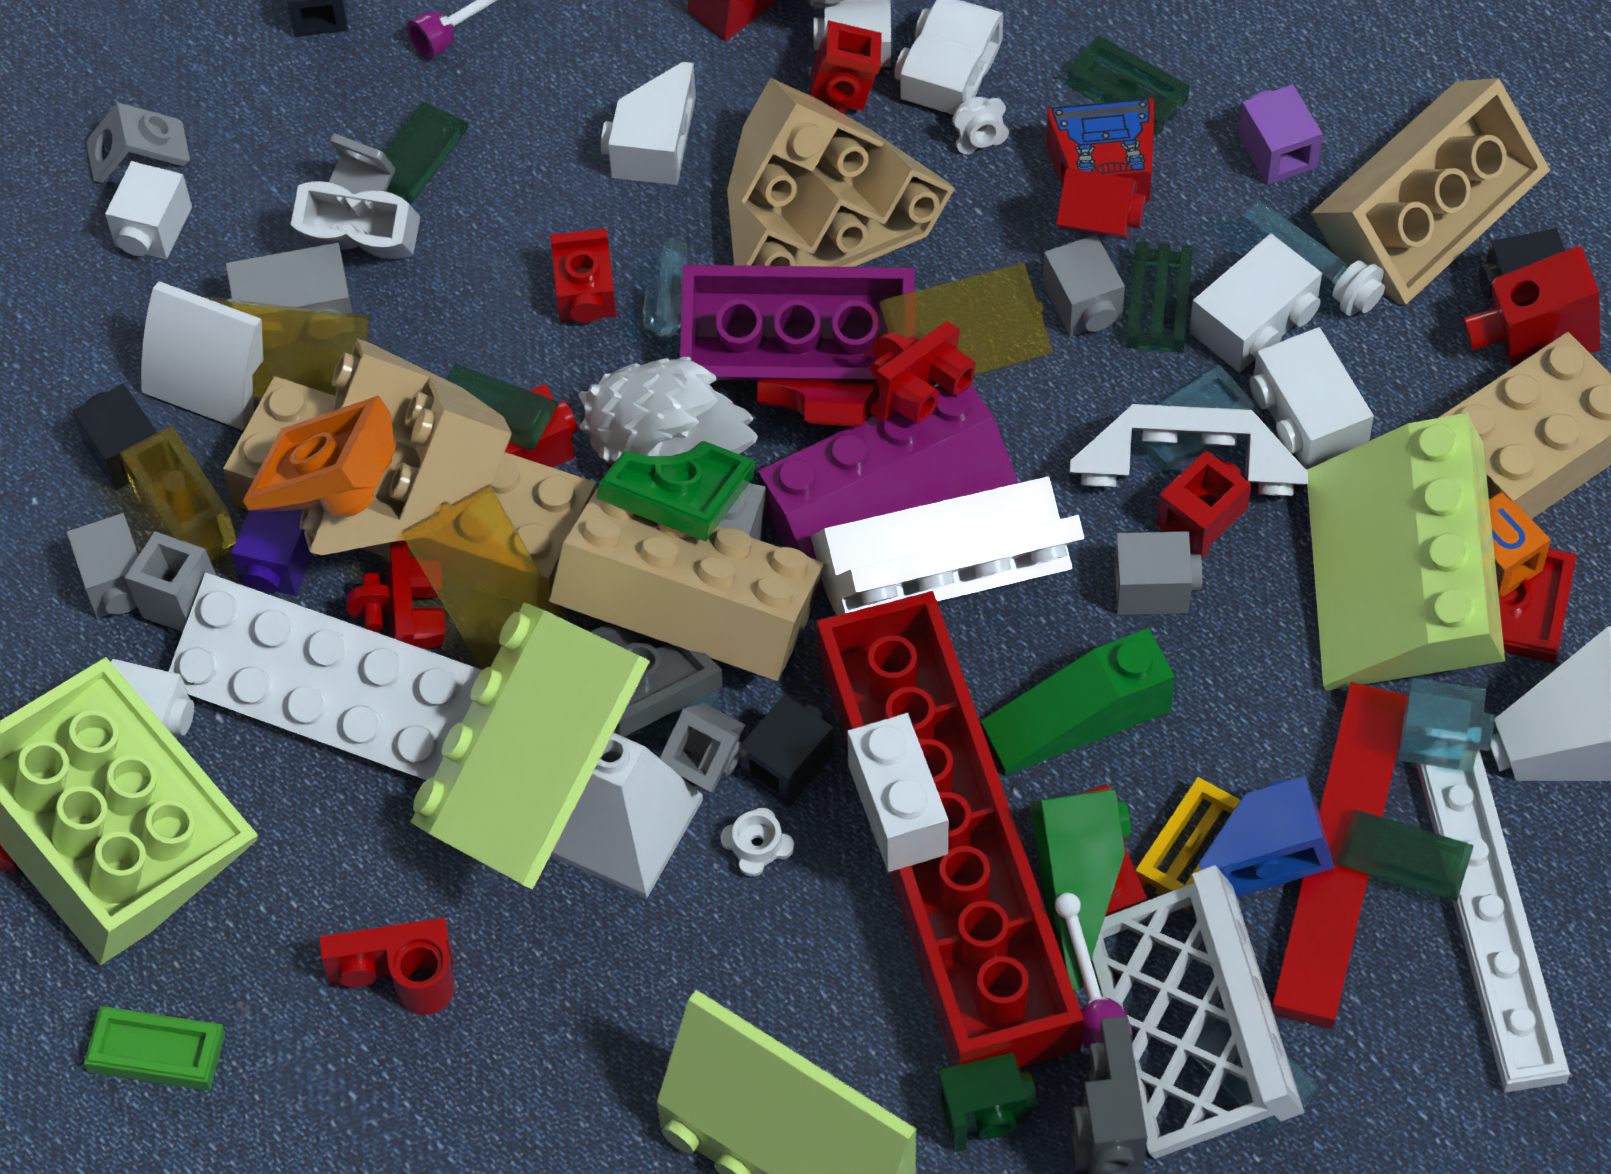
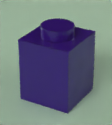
M303 509L272 512L248 511L231 552L240 583L266 594L281 592L296 596L313 554L309 552L304 534L305 530L299 527Z

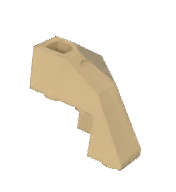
M770 78L743 126L727 189L734 265L858 266L927 237L955 188L871 129L818 99Z
M357 338L352 353L343 352L336 365L332 386L338 387L332 411L379 396L391 413L396 449L392 455L391 465L385 470L373 493L374 500L359 514L351 517H345L343 514L330 516L321 505L303 509L299 527L305 530L304 534L309 552L318 555L337 553L435 533L490 489L512 435L504 416L462 387L380 347Z

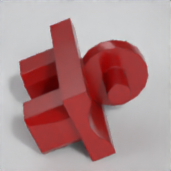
M945 321L920 340L915 336L905 339L896 332H887L876 339L873 344L875 361L870 364V371L877 381L879 398L871 405L870 413L884 422L899 412L919 424L932 415L938 405L940 391L933 387L934 385L939 384L956 396L969 388L973 382L976 362L957 348L960 329L949 321Z
M408 541L390 542V564L385 568L386 585H380L379 574L372 572L364 574L362 576V586L354 588L346 596L347 612L354 618L364 620L365 629L370 631H381L383 629L382 619L388 618L390 638L421 649L442 647L445 635L443 608H412V598L440 597L442 581L441 559L409 556Z

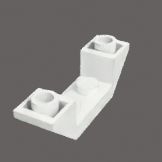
M1132 404L1070 460L1069 474H1081V486L1116 487L1117 476H1129L1132 430L1143 431L1142 442L1177 443L1178 433L1202 434V445L1236 446L1237 436H1247L1245 477L1250 483H1258L1259 495L1293 496L1294 485L1304 486L1308 484V471L1252 410Z

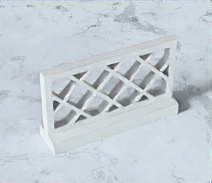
M1216 865L1193 873L1195 882L1193 884L1106 916L1092 956L1103 997L1116 1001L1122 1008V1003L1134 981L1159 991L1144 1022L1128 1016L1131 1028L1138 1031L1134 1041L1131 1036L1147 1132V1148L1149 1154L1154 1159L1274 1115L1281 1122L1304 1113L1234 888ZM1193 905L1197 922L1185 944L1160 933L1171 912ZM1150 921L1148 927L1142 925V923ZM1126 929L1142 935L1127 966L1108 957L1103 940L1105 937ZM1202 940H1204L1208 954L1198 950ZM1155 942L1180 953L1164 983L1139 972ZM1192 959L1211 966L1215 976L1203 1000L1177 989ZM1113 971L1121 974L1117 985ZM1220 996L1225 1010L1215 1006ZM1172 998L1197 1009L1182 1040L1156 1029ZM1210 1015L1229 1023L1232 1031V1036L1220 1058L1194 1046ZM1151 1037L1176 1048L1161 1079L1142 1072L1139 1059ZM1238 1053L1243 1068L1233 1064ZM1189 1055L1215 1066L1199 1098L1173 1086ZM1227 1073L1247 1081L1253 1103L1231 1111L1223 1110L1212 1104ZM1146 1084L1156 1088L1151 1098L1149 1097ZM1168 1094L1194 1106L1182 1129L1161 1136L1156 1117ZM1206 1113L1215 1116L1203 1121Z

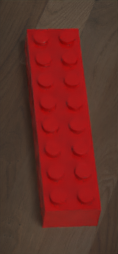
M934 591L817 620L818 658L847 746L848 730L908 713L949 820L948 855L889 873L953 1066L1014 1052L1017 1066L1020 1068L1081 1051L1084 1018Z

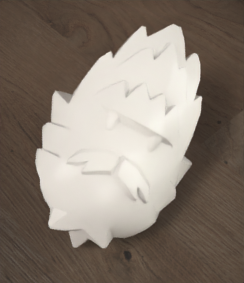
M682 357L676 360L664 358L644 365L631 364L612 374H605L598 385L591 384L588 391H581L578 394L585 408V418L580 425V429L589 434L590 443L599 457L611 465L616 462L623 451L645 456H673L690 451L701 441H706L740 454L753 445L758 438L756 433L748 426L754 419L751 414L745 409L733 405L734 403L726 396L714 391L710 384L716 380V376L701 365L691 361L690 357Z

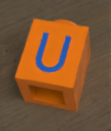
M1500 492L1489 499L1498 595L1502 594L1504 597L1519 587L1522 580L1525 578L1530 580L1543 571L1551 539L1515 502H1512L1503 492Z

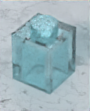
M1412 678L1405 705L1398 760L1472 772L1478 749L1489 751L1492 740L1495 715L1484 713L1486 689Z

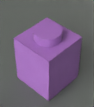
M1293 84L1275 91H1262L1251 99L1242 102L1238 136L1267 185L1318 167L1323 133Z

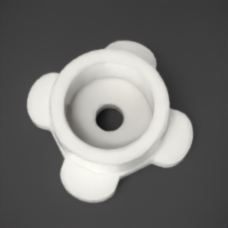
M973 97L964 101L957 108L952 121L959 132L956 147L961 153L971 154L977 148L1000 145L1007 139L1009 130L1003 124L1002 118L1006 111V106L1002 100L998 98Z
M757 808L742 814L735 821L734 825L726 826L721 833L722 846L735 853L740 860V871L747 876L760 875L765 865L777 858H789L794 850L792 837L782 834L781 826L775 818V814L767 808ZM755 838L763 840L760 846H754L751 842Z

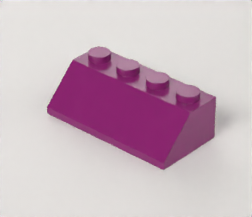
M683 265L680 358L690 357L691 361L716 376V380L877 382L870 371V364L875 361L873 356L875 340L887 332H896L905 339L914 336L915 268Z
M971 384L969 388L958 396L950 393L940 385L935 387L940 391L938 405L932 415L919 424L899 412L884 422L873 416L866 419L860 427H849L758 470V485L766 487L767 520L784 547L800 550L807 557L816 560L811 535L825 528L1018 484L994 416ZM821 577L815 596L826 592Z

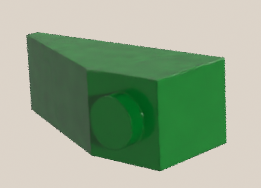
M1147 628L1091 650L981 720L980 725L1005 776L1171 712L1175 675L1150 629Z
M1116 789L1029 801L1045 909L1073 990L1082 989L1084 981L1066 920L1057 913L1055 902L1063 893H1072L1079 898L1081 907L1077 916L1090 959H1092L1124 858L1125 848L1123 839L1129 838L1131 835L1128 808L1124 800L1117 801Z

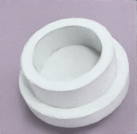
M1360 260L1349 266L1337 281L1332 293L1333 298L1340 302V310L1348 316H1352L1359 311L1363 313L1370 311L1378 303L1385 290V285L1381 283L1384 275L1383 269L1376 264L1368 266Z

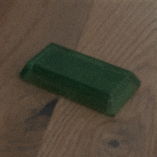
M422 102L384 152L396 169L386 192L401 197L411 205L467 131L469 123L428 103Z
M453 364L445 380L462 387L504 416L512 433L509 442L534 451L559 406V402L458 364Z
M1353 809L1336 864L1457 901L1474 845Z

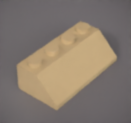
M1499 78L1456 81L1311 212V215L1339 261L1347 267L1359 260L1368 266L1376 264L1384 271L1381 282L1385 285L1384 294L1397 304L1406 305L1543 178L1550 169Z

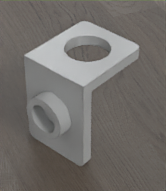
M119 102L115 104L88 137L86 143L93 180L99 183L105 182L129 152L180 166H185L190 161L183 123L179 119ZM111 132L112 147L107 158L103 160V144Z
M333 133L330 143L338 151L340 157L329 183L339 185L350 191L353 195L372 190L386 192L396 170L387 156L377 149Z

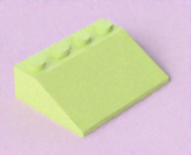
M1468 413L1408 423L1307 469L1323 687L1326 691L1350 687V682L1364 685L1505 661L1484 446Z
M524 602L520 611L514 612L505 622L499 637V643L502 646L491 667L483 669L476 678L470 695L473 702L462 723L455 724L447 734L442 747L444 758L434 777L427 779L418 790L413 804L415 814L411 823L533 890L650 661L547 611Z
M107 657L0 721V845L100 965L151 933L257 841L258 834Z
M695 990L688 999L657 1100L660 1127L663 1128L662 1134L673 1146L687 1154H693L697 1150L715 1162L714 1167L719 1174H916V1128L698 990Z

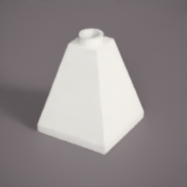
M1611 626L1605 628L1494 719L1498 733L1488 736L1487 739L1499 772L1511 768L1516 781H1611Z
M613 733L550 857L647 899L701 805L703 794L648 748Z

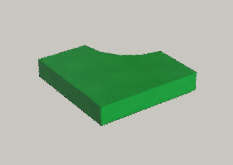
M701 441L690 451L673 456H645L623 451L599 482L596 499L706 542L739 498L741 492L745 490L753 479L756 461L706 441Z

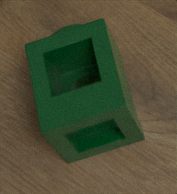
M1014 1052L938 1070V1097L954 1153L966 1150L967 1137L979 1135L984 1139H994L1013 1132L1018 1125L1025 1124L1027 1112L1039 1109L1030 1072L1019 1073Z

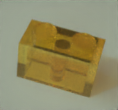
M172 425L120 452L131 489L159 533L206 549L210 561L234 548L236 536L228 509Z

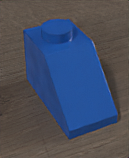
M1306 776L1292 780L1282 779L1273 781L1263 789L1246 793L1199 862L1200 870L1216 865L1233 886L1236 897H1240L1334 869L1335 866L1319 809Z

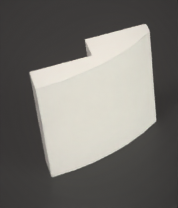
M158 281L152 290L145 323L141 359L142 393L244 430L254 414L252 375L263 362L262 319Z

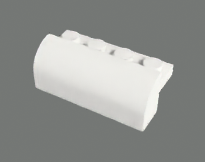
M1049 477L833 526L811 535L816 560L824 562L821 579L836 615L929 591H934L937 601L1070 570L1072 565L1067 545L1084 539L1079 515L1060 519Z

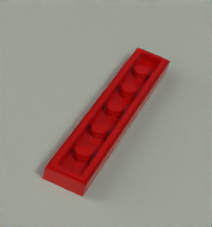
M1350 682L1319 811L1335 868L1303 878L1272 1006L1274 1015L1331 1029L1334 1028L1410 695Z

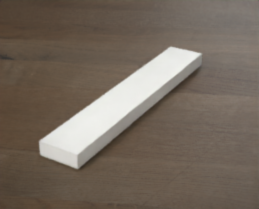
M1477 739L1416 747L1414 759L1504 1093L1567 1083L1570 1072Z

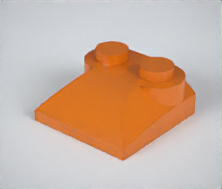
M375 396L281 428L242 502L249 511H290L321 505L330 516L343 514L345 517H351L359 514L374 500L373 493L385 470L392 463L396 442L393 438L391 413L380 397Z

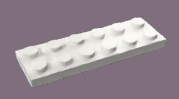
M205 572L168 672L181 675L189 695L427 780L434 777L444 758L442 747L447 734L455 724L462 723L473 702L470 697L471 690L482 670Z

